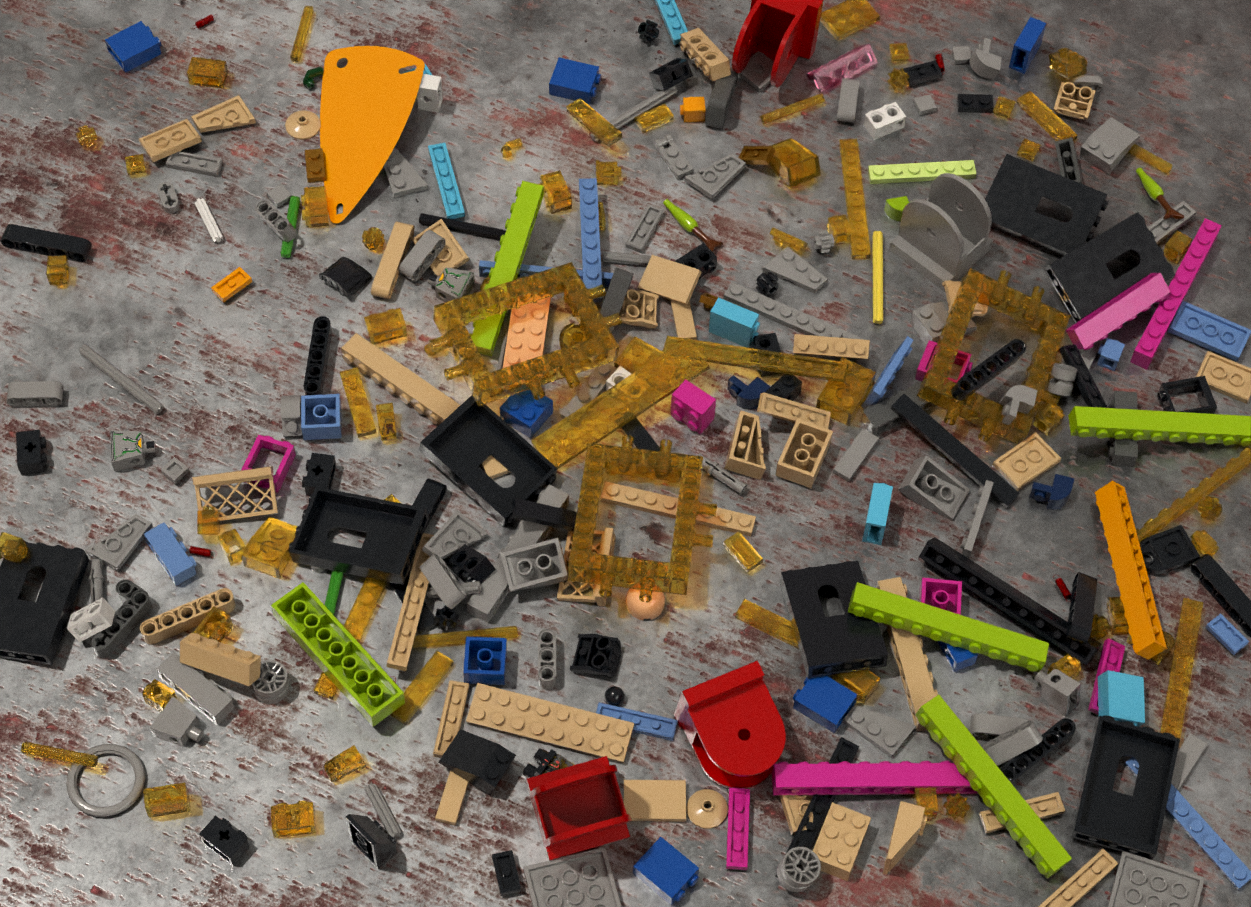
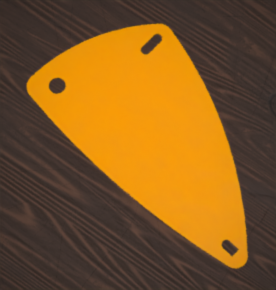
M354 46L332 50L325 57L320 104V148L323 149L326 178L324 189L329 218L332 223L342 222L357 205L380 173L400 138L413 108L425 67L423 60L414 55L387 47ZM341 58H346L348 60L347 65L343 68H338L337 62ZM416 65L414 71L399 73L401 68ZM342 203L343 213L336 215L337 205Z

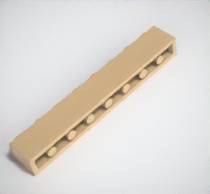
M357 333L341 347L342 358L347 364L357 367L360 373L370 376L376 384L384 386L389 393L400 397L403 403L410 404L419 414L426 415L436 425H440L460 406V404Z
M901 577L877 582V589L906 597L908 594L907 586L902 583ZM885 624L888 627L887 632L913 723L916 726L915 730L916 732L925 731L927 729L919 723L915 714L922 705L936 697L938 692L932 686L933 675L927 669L928 658L922 651V638L912 632L896 629L891 625Z

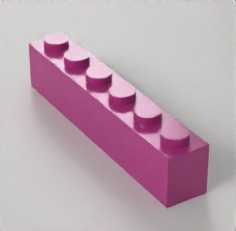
M1151 273L1066 329V332L1073 345L1075 344L1078 349L1088 350L1094 346L1093 343L1107 338L1108 333L1122 328V324L1126 321L1134 320L1138 313L1149 310L1153 303L1164 300L1166 298L1165 295L1170 293V290L1161 273Z

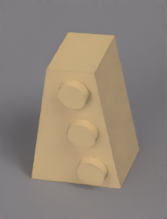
M740 410L735 421L724 469L761 480L766 466L763 460L764 451L761 444L762 436L758 415Z

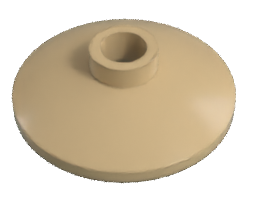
M302 110L291 114L286 120L285 127L291 137L305 140L314 137L319 132L321 122L315 113Z
M703 789L695 792L689 798L686 811L688 818L694 825L704 829H711L724 822L728 813V805L725 798L717 791ZM704 804H710L711 808H705Z

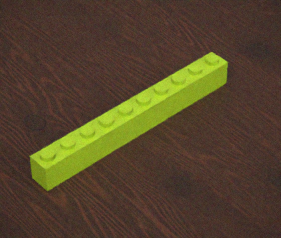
M522 181L521 187H517L515 194L517 199L515 203H512L510 209L511 217L510 219L507 218L505 223L506 233L500 238L501 248L500 251H496L494 258L496 263L490 269L489 284L486 283L483 294H485L484 300H480L478 311L480 312L473 321V334L470 333L468 336L467 344H469L471 352L491 357L493 355L544 197L543 185Z
M1074 406L1068 415L1071 436H1079L1081 438L1097 437L1100 439L1115 438L1118 440L1125 438L1136 441L1143 439L1155 442L1161 440L1173 443L1180 441L1188 443L1251 445V416Z
M859 582L856 583L852 591L848 612L856 616L891 625L896 629H903L915 635H922L934 641L950 644L953 647H960L972 653H979L991 659H998L1010 665H1017L1029 671L1039 672L1046 663L1048 642Z
M937 695L922 705L915 714L919 723L929 731L931 738L941 746L944 754L953 761L959 773L964 775L970 782L971 788L978 792L984 804L994 812L997 820L1007 828L1010 836L1023 848L1025 855L1036 864L1038 871L1048 879L1062 869L1072 859L1071 856L943 698Z

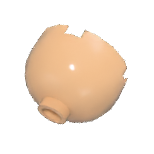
M651 580L637 581L627 591V610L634 618L639 620L655 619L664 610L665 595L662 588Z

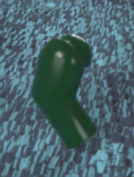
M316 67L306 72L303 79L305 87L308 89L314 87V78L323 75L322 67Z

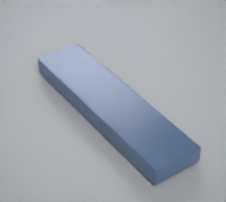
M600 702L596 710L597 714L633 722V732L670 741L674 739L678 720Z

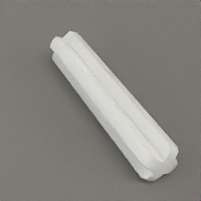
M198 198L195 206L212 240L219 243L223 239V235L205 199Z

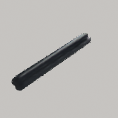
M421 213L419 216L420 224L431 226L442 219L449 230L498 240L506 233V230L424 213Z

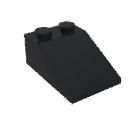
M460 729L438 763L491 796L516 755L500 744Z
M348 814L346 816L350 841L377 869L397 853L395 839L390 834L386 836L382 831V826L376 820L372 821L368 816Z

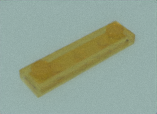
M1031 91L1017 99L1016 103L1056 141L1071 137L1073 141L1077 139L1078 135Z
M581 98L566 106L569 114L608 147L623 138L622 133Z
M358 367L340 371L341 381L358 438L375 434V424Z
M746 599L743 600L735 614L736 619L799 649L791 621Z
M436 651L404 691L405 704L390 715L406 725L452 667L453 660Z

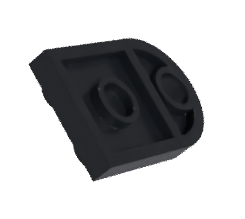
M1182 525L1147 537L1140 542L1142 555H1148L1152 558L1150 562L1144 560L1146 570L1151 574H1163L1190 564L1200 558L1199 553Z

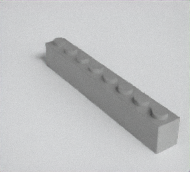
M549 484L545 490L543 489L540 492L536 503L566 509L569 505V494ZM524 520L520 521L518 530L515 534H511L507 542L508 545L505 549L502 548L500 550L497 561L494 564L492 563L495 570L482 583L481 592L470 594L467 598L466 604L469 614L489 623L510 592L500 553L543 542L553 527Z

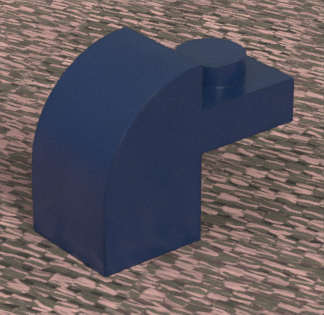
M733 375L728 379L727 390L732 396L737 397L736 405L738 407L756 409L758 408L760 393H765L770 386L759 377H756L747 386Z
M1055 474L1052 486L1033 482L1029 498L1039 502H1048L1047 509H1059L1069 499L1074 478Z

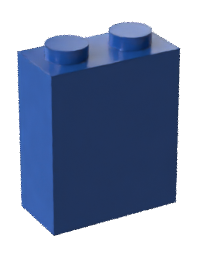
M1032 17L1029 18L1014 44L1009 68L1025 74L1041 46L1046 27L1045 22Z
M142 21L105 39L107 51L125 73L161 55L160 46L162 45L158 37L153 36L149 26H145Z
M559 57L549 82V95L590 104L591 98H594L596 95V85H599L601 81L599 66Z
M828 676L809 679L806 677L803 689H798L793 696V708L835 733L845 716L855 705L858 694Z
M662 837L633 866V875L670 905L675 901L679 902L684 897L685 890L689 886L693 887L699 879V867Z

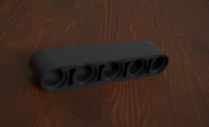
M14 224L6 226L0 240L1 244L7 248L76 262H85L92 247V243L84 238Z
M325 316L316 318L313 324L303 385L305 395H323L332 338L331 323L329 318Z
M1014 339L961 377L951 390L952 396L959 401L968 398L1014 364L1026 351L1025 343L1022 340Z
M430 478L425 481L412 505L426 508L429 517L426 528L447 489V485Z
M1205 554L1192 562L1189 566L1192 574L1242 631L1251 637V600L1209 554Z
M1081 572L1076 574L1072 585L1066 638L1086 644L1092 630L1097 578Z
M1068 718L1061 719L1041 735L1043 740L1038 745L1015 756L1002 766L1000 770L1005 776L1010 778L1013 786L1017 785L1070 742L1076 730L1075 723ZM1061 729H1066L1069 733H1064ZM1050 740L1054 745H1050L1046 741ZM1032 752H1036V753H1038L1040 756H1039V757H1036V756L1032 755ZM1017 764H1022L1025 769L1019 768Z

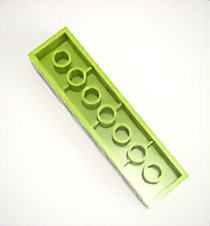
M304 582L271 605L275 619L372 727L405 704L404 692Z

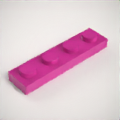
M1109 638L1103 644L1088 711L1099 715L1098 676L1107 670L1120 672L1126 647Z
M729 788L726 869L747 870L750 789Z

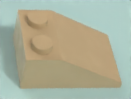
M900 801L883 874L887 875L916 843L918 835L922 836L927 821V816L924 815L925 807Z

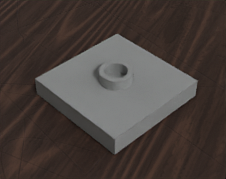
M758 51L752 55L745 69L739 73V76L761 92L771 84L770 79L774 61Z

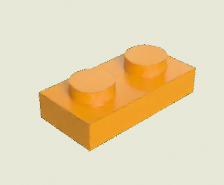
M239 267L212 286L211 290L224 303L252 283V278Z

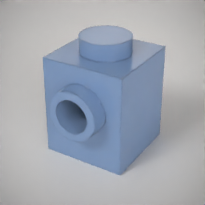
M1107 338L1105 345L1101 344L1097 354L1100 355L1097 365L1115 371L1125 344Z

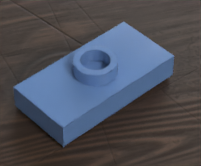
M1221 613L1205 627L1233 655L1249 643Z

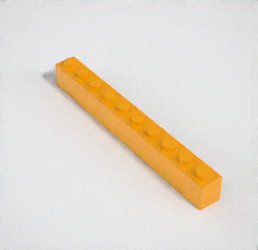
M1112 480L1095 491L1096 504L1099 507L1100 520L1103 523L1104 536L1107 539L1108 552L1111 555L1116 583L1120 590V599L1124 606V615L1128 622V631L1132 638L1133 650L1137 655L1149 660L1166 650L1167 646L1125 487Z

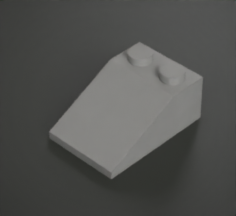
M1111 117L1081 146L1080 157L1110 175L1140 138V135Z
M947 301L929 303L914 310L910 324L926 346L929 340L943 345L977 329V326L970 317L948 314L949 307Z
M927 455L914 460L898 488L911 501L950 520H953L970 490Z
M558 538L500 553L510 592L570 580L561 543Z

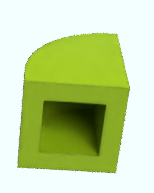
M907 196L886 199L884 207L886 215L895 221L901 222L903 209L909 203Z

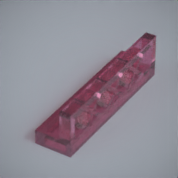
M865 44L807 73L806 76L808 80L815 81L818 91L821 93L841 83L842 78L848 79L877 64V60L870 44ZM868 53L871 60L867 64L862 62L863 56ZM851 61L857 63L854 71L848 70ZM836 69L843 70L839 79L834 77ZM822 76L829 78L827 85L824 87L819 79Z

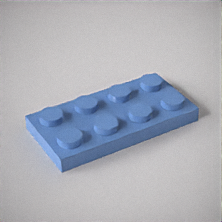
M1185 301L1182 302L1168 332L1234 361H1238L1251 334L1250 329Z
M907 336L896 349L861 406L863 408L876 405L879 399L883 397L887 391L886 388L891 384L896 376V372L903 365L905 357L913 349L910 347L913 342L912 338Z

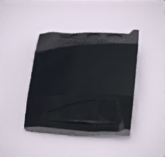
M344 256L323 273L319 274V279L326 281L327 286L340 290L341 295L345 297L353 295L355 291L360 290L372 278V275L366 269Z
M578 634L579 641L573 664L570 666L571 672L613 677L618 671L621 658L620 640L599 634Z

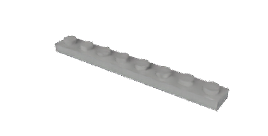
M731 282L724 293L723 299L805 335L863 339L734 282Z

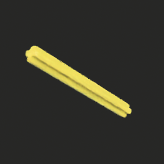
M881 231L873 232L874 324L883 323V233Z

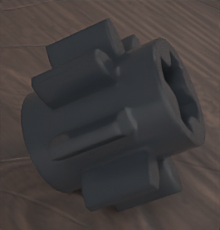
M648 19L646 22H642L638 27L639 38L649 43L651 40H655L659 35V29L656 28L658 24Z
M764 272L756 279V284L758 285L756 289L760 294L771 295L778 289L777 281L779 279L773 273L767 274Z
M445 605L441 610H436L434 622H438V629L441 628L449 631L451 627L456 628L459 614H455V608L450 609Z

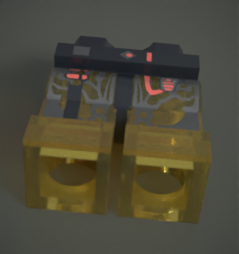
M539 748L534 755V760L540 763L539 767L536 768L529 763L524 768L523 775L526 778H531L575 764L556 754L552 749L550 752Z

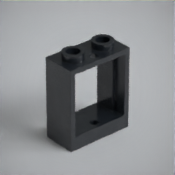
M1205 376L1162 383L1157 392L1158 401L1163 405V411L1176 412L1169 395L1191 391L1196 392L1201 407L1178 412L1214 414L1217 409Z

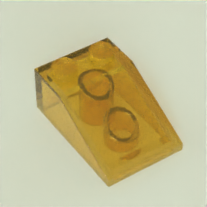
M789 138L771 145L776 151L769 164L779 179L789 187L798 186L802 182L813 180L821 175L819 157L794 139Z
M268 517L250 538L241 555L244 566L280 579L291 559L288 549L290 543L294 541L297 526Z

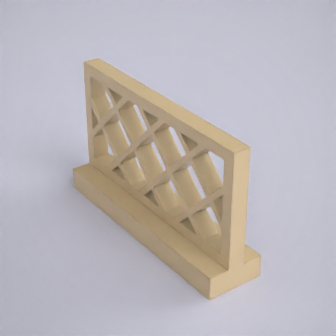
M273 466L192 477L193 485H195L200 524L278 513ZM263 479H269L270 488L266 493L257 487L258 483ZM242 482H247L252 486L247 495L237 489ZM226 484L233 489L227 498L218 492L221 486ZM208 487L214 492L208 501L201 496L200 488ZM254 489L263 494L258 503L249 498ZM235 491L244 497L239 506H236L229 500ZM215 494L225 500L219 509L210 503ZM265 497L272 501V510H265L259 506ZM246 499L255 505L250 513L240 509ZM227 502L236 508L232 515L228 516L221 511ZM207 505L217 511L212 518L204 519L203 510Z
M605 528V531L586 530L583 534L568 530L564 558L567 570L570 571L573 568L578 574L567 580L566 583L565 581L559 583L558 601L597 603V606L606 605L616 541L613 528ZM572 536H581L583 540L574 545ZM594 537H602L601 542L595 546L590 542ZM587 543L591 549L583 554L579 548ZM576 551L580 557L571 562L569 555ZM596 552L598 559L591 563L587 557ZM585 560L589 566L580 571L576 565ZM593 569L596 575L588 580L584 574ZM582 577L586 583L577 589L573 583ZM568 586L575 590L570 595H563V590ZM590 586L593 590L592 596H584L581 592Z

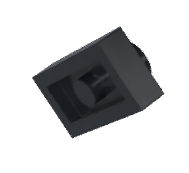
M936 60L903 69V75L909 86L938 79L942 76Z
M958 94V112L993 113V95Z
M513 851L492 854L500 896L521 892Z

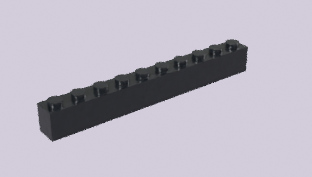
M936 537L927 541L919 555V558L955 581H962L964 587L1084 664H1089L1102 644L1091 636L1086 644L1066 638V620Z

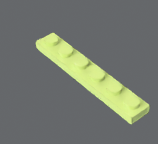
M974 160L868 166L870 184L934 181L939 175L944 173L955 174L964 179H976Z

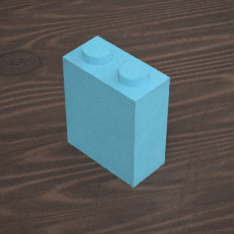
M718 297L710 311L709 332L749 349L754 336L759 335L757 332L760 327V322H758L759 314Z
M885 483L873 484L862 542L882 544L893 486Z
M1110 670L1099 675V716H1111L1114 720L1120 722L1129 721L1138 727L1145 724L1144 677Z

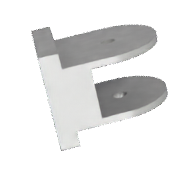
M941 174L932 182L929 197L926 200L915 199L904 207L898 236L891 241L889 251L945 292V288L942 286L944 281H957L991 249L993 240L988 236L992 216L989 206L981 193L967 180L955 174Z

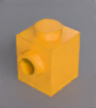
M683 97V105L679 106L680 115H683L684 122L705 121L704 97Z

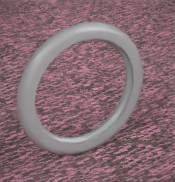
M117 744L94 746L78 756L71 765L67 774V793L71 802L85 814L96 817L117 815L132 806L141 795L145 784V770L140 758L124 746ZM101 754L120 755L132 765L135 774L134 786L129 795L120 803L108 807H97L84 801L77 790V776L83 765L91 758Z

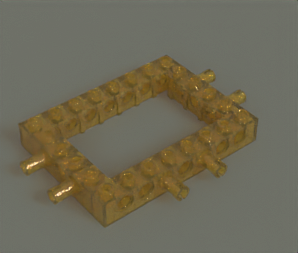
M570 262L435 305L433 320L442 336L429 340V346L432 352L448 347L457 365L444 369L446 380L449 381L463 376L478 406L529 389L534 399L539 400L537 395H539L540 399L545 396V391H543L541 385L565 378L569 388H574V386L577 387L580 384L577 373L616 361L619 346L609 328L622 324V319L619 313L606 317L600 314L593 299L606 296L605 288L601 284L587 289L574 265ZM564 292V302L568 303L572 316L578 321L579 329L584 332L587 341L489 372L465 326L470 322L479 319L484 320L486 317L498 313L500 315L504 311L513 308L518 309L520 306L532 302L537 303L538 300L547 297L552 298L554 295Z
M970 268L962 278L917 396L947 410L944 422L947 424L948 420H950L948 425H955L957 417L960 416L981 426L978 438L982 440L984 436V442L990 441L993 432L1019 444L1028 435L1040 400L1053 407H1056L1059 402L1060 396L1045 390V385L1050 371H1052L1053 364L1060 363L1055 357L1070 316L1042 303L1041 299L1045 290L1041 288L1040 292H1038L1039 286L1033 287L1031 297L1007 286L1012 275L1008 272L1007 276H1005L1006 270L1000 271L998 280H995ZM977 302L997 310L998 313L1002 312L1014 318L1015 321L1025 323L1031 326L1030 328L1033 330H1040L1043 327L1042 334L1037 339V348L1032 353L1031 364L1026 369L1028 371L1026 378L1021 383V385L1038 390L1035 405L1028 414L1017 411L1016 418L1010 425L1002 423L1004 416L1001 414L1003 405L975 392L962 401L956 400L951 394V390L956 383L947 378Z
M627 435L622 437L621 447L588 443L567 581L600 585L599 595L604 597L605 590H607L606 597L612 595V586L639 589V600L644 602L645 595H647L646 602L652 600V591L686 595L692 547L704 546L712 548L714 535H702L694 532L696 516L698 514L716 517L717 504H707L698 501L703 456L671 453L672 442L667 440V446H665L666 439L660 441V451L633 448L634 437L629 435V441H627ZM604 468L607 474L613 476L618 474L631 476V478L643 477L650 478V480H667L671 483L681 480L670 563L592 553Z

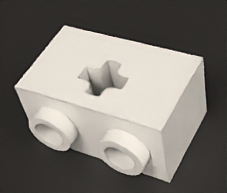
M428 74L422 75L415 99L418 102V109L439 113L443 101L441 77Z

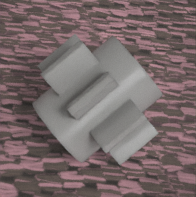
M826 230L818 231V236L813 237L814 247L816 250L819 249L821 253H828L830 248L834 247L833 234H828Z

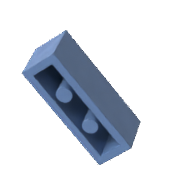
M165 522L144 533L146 543L175 586L196 575L195 566L197 564L191 555L188 557L185 553L187 549L182 541L178 542L176 540L177 535L172 527L168 528Z

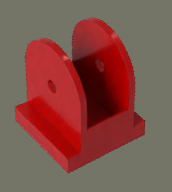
M751 0L750 12L744 21L734 48L732 70L736 73H741L752 55L760 51L774 61L770 82L772 86L780 87L799 56L810 60L813 55L824 0Z
M758 660L682 691L674 713L680 729H684L705 774L715 783L726 788L748 789L762 783L771 774L773 766L777 763L785 746L786 733L784 723L763 681L764 673Z
M607 756L526 779L548 861L630 837L627 823L631 822L632 818L630 814L627 815L615 775L618 771L616 764L609 765Z

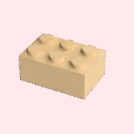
M797 418L777 463L776 476L812 489L830 447L833 431Z
M832 802L813 849V852L820 860L822 872L848 881L869 828L871 817Z

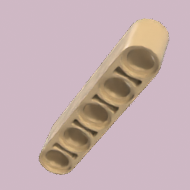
M395 222L371 287L372 296L386 299L391 298L400 274L399 266L407 255L414 235V225Z
M223 588L145 620L140 625V632L144 642L151 645L230 613L236 605L231 590ZM205 607H211L208 610H203ZM186 615H192L189 618H184ZM167 623H173L170 626H165ZM154 630L153 633L146 634L148 631Z

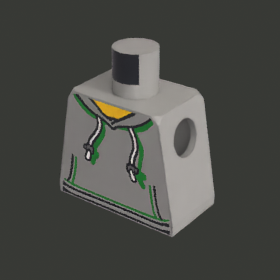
M444 268L441 276L431 274L428 284L435 286V294L438 299L461 310L475 284L474 272Z
M110 431L111 462L114 472L144 465L145 453L156 452L155 441L144 442L142 432Z

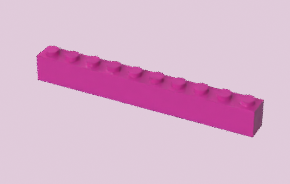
M1206 218L1204 219L1168 286L1170 293L1165 295L1166 298L1160 301L1134 350L1130 363L1146 370L1149 368L1182 302L1186 298L1213 247L1222 225Z
M847 761L838 764H830L829 762H819L818 764H809V762H799L798 764L779 762L774 764L771 772L773 795L978 793L971 788L970 782L964 775L959 773L956 765L951 761H942L940 763H931L930 761H922L920 763H911L910 761L870 763L863 761L850 764Z

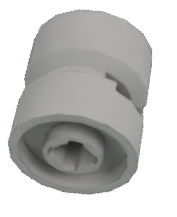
M1054 363L1051 371L1053 378L1049 379L1047 390L1053 394L1070 396L1073 389L1071 382L1075 380L1077 369L1070 365Z

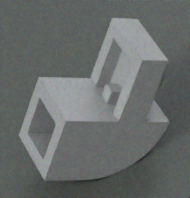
M984 37L981 44H977L969 62L971 68L979 76L994 80L1000 71L1002 57L989 53L991 40Z
M1024 385L1011 387L999 402L1000 405L1004 406L1001 413L1004 415L1002 423L1010 425L1016 418L1017 411L1028 414L1035 405L1038 390Z
M301 395L281 397L283 436L302 435Z

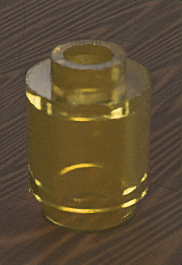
M1197 530L1190 537L1194 547L1202 556L1209 554L1212 557L1220 549L1217 546L1218 543L1205 530Z

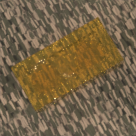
M665 103L635 117V123L643 134L674 120L673 113Z
M773 227L770 231V235L774 236V241L781 244L784 241L790 243L789 247L797 251L800 248L805 250L808 245L805 241Z
M739 531L723 541V546L747 573L763 563V558Z

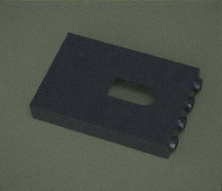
M1006 154L985 198L991 211L992 229L1061 257L1093 238L1094 233L1092 230L1094 226L1098 227L1101 220L1099 216L1101 210L1105 211L1109 202L1106 201V193ZM1045 197L1069 207L1073 212V217L1070 221L1063 223L1035 211L1041 198Z
M1139 212L1127 217L1043 268L1075 323L1151 273H1161L1165 281L1175 276L1172 265L1167 262L1162 248L1157 245L1154 234L1149 231L1145 219ZM1127 250L1136 251L1140 257L1138 266L1114 280L1106 263Z
M472 394L420 442L419 451L502 526L507 522L511 523L515 520L512 510V501L515 498L530 501L533 497L538 498L543 488L547 484L551 485L557 478L558 468L475 394ZM492 455L514 475V485L509 488L501 487L479 466Z
M316 487L309 497L308 507L303 511L301 524L296 528L295 538L290 543L288 552L295 563L404 585L429 517L426 508ZM341 527L366 532L367 535L362 548L329 541L328 533L333 528Z
M10 540L0 566L1 658L53 664L89 563V558L83 549L77 547L73 549L65 548L61 545L49 546L40 542L34 544L24 540ZM35 567L44 568L46 576L36 602L19 600L28 572Z
M846 561L844 563L781 572L780 585L808 679L887 666L888 652L878 622L848 612L852 591L856 583L865 584L858 561ZM831 586L837 590L844 612L843 615L825 617L818 595V590L821 587Z
M1099 716L1094 726L1070 837L1121 852L1126 851L1152 860L1157 854L1180 738H1176L1171 733L1162 734L1155 732L1150 727L1141 728L1134 726V723L1129 721L1120 722L1114 720L1111 716ZM1124 756L1134 757L1139 764L1133 796L1113 791L1119 760Z

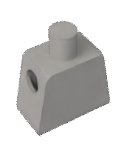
M1058 669L1052 670L1049 674L1043 670L1037 673L1035 680L1042 685L1041 696L1065 717L1068 716L1079 705L1081 684Z
M173 696L150 727L154 737L180 746H184L189 738L199 742L204 734V731L197 728L199 721L196 714Z

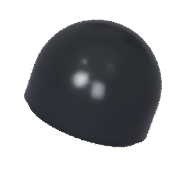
M612 686L606 690L604 695L606 704L620 707L624 703L625 695L621 688Z

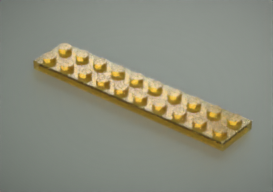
M686 338L531 440V443L538 452L559 469L672 394L685 379L690 382L710 369L709 364L691 341Z

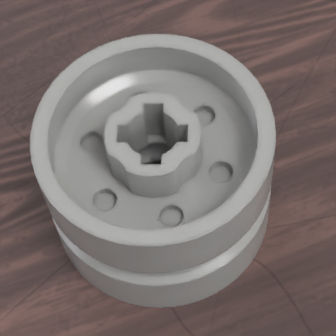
M261 661L260 678L251 684L253 693L262 703H278L287 696L290 689L287 671L278 661Z
M806 847L790 849L777 867L779 882L784 888L792 892L807 890L820 874V860L812 850Z

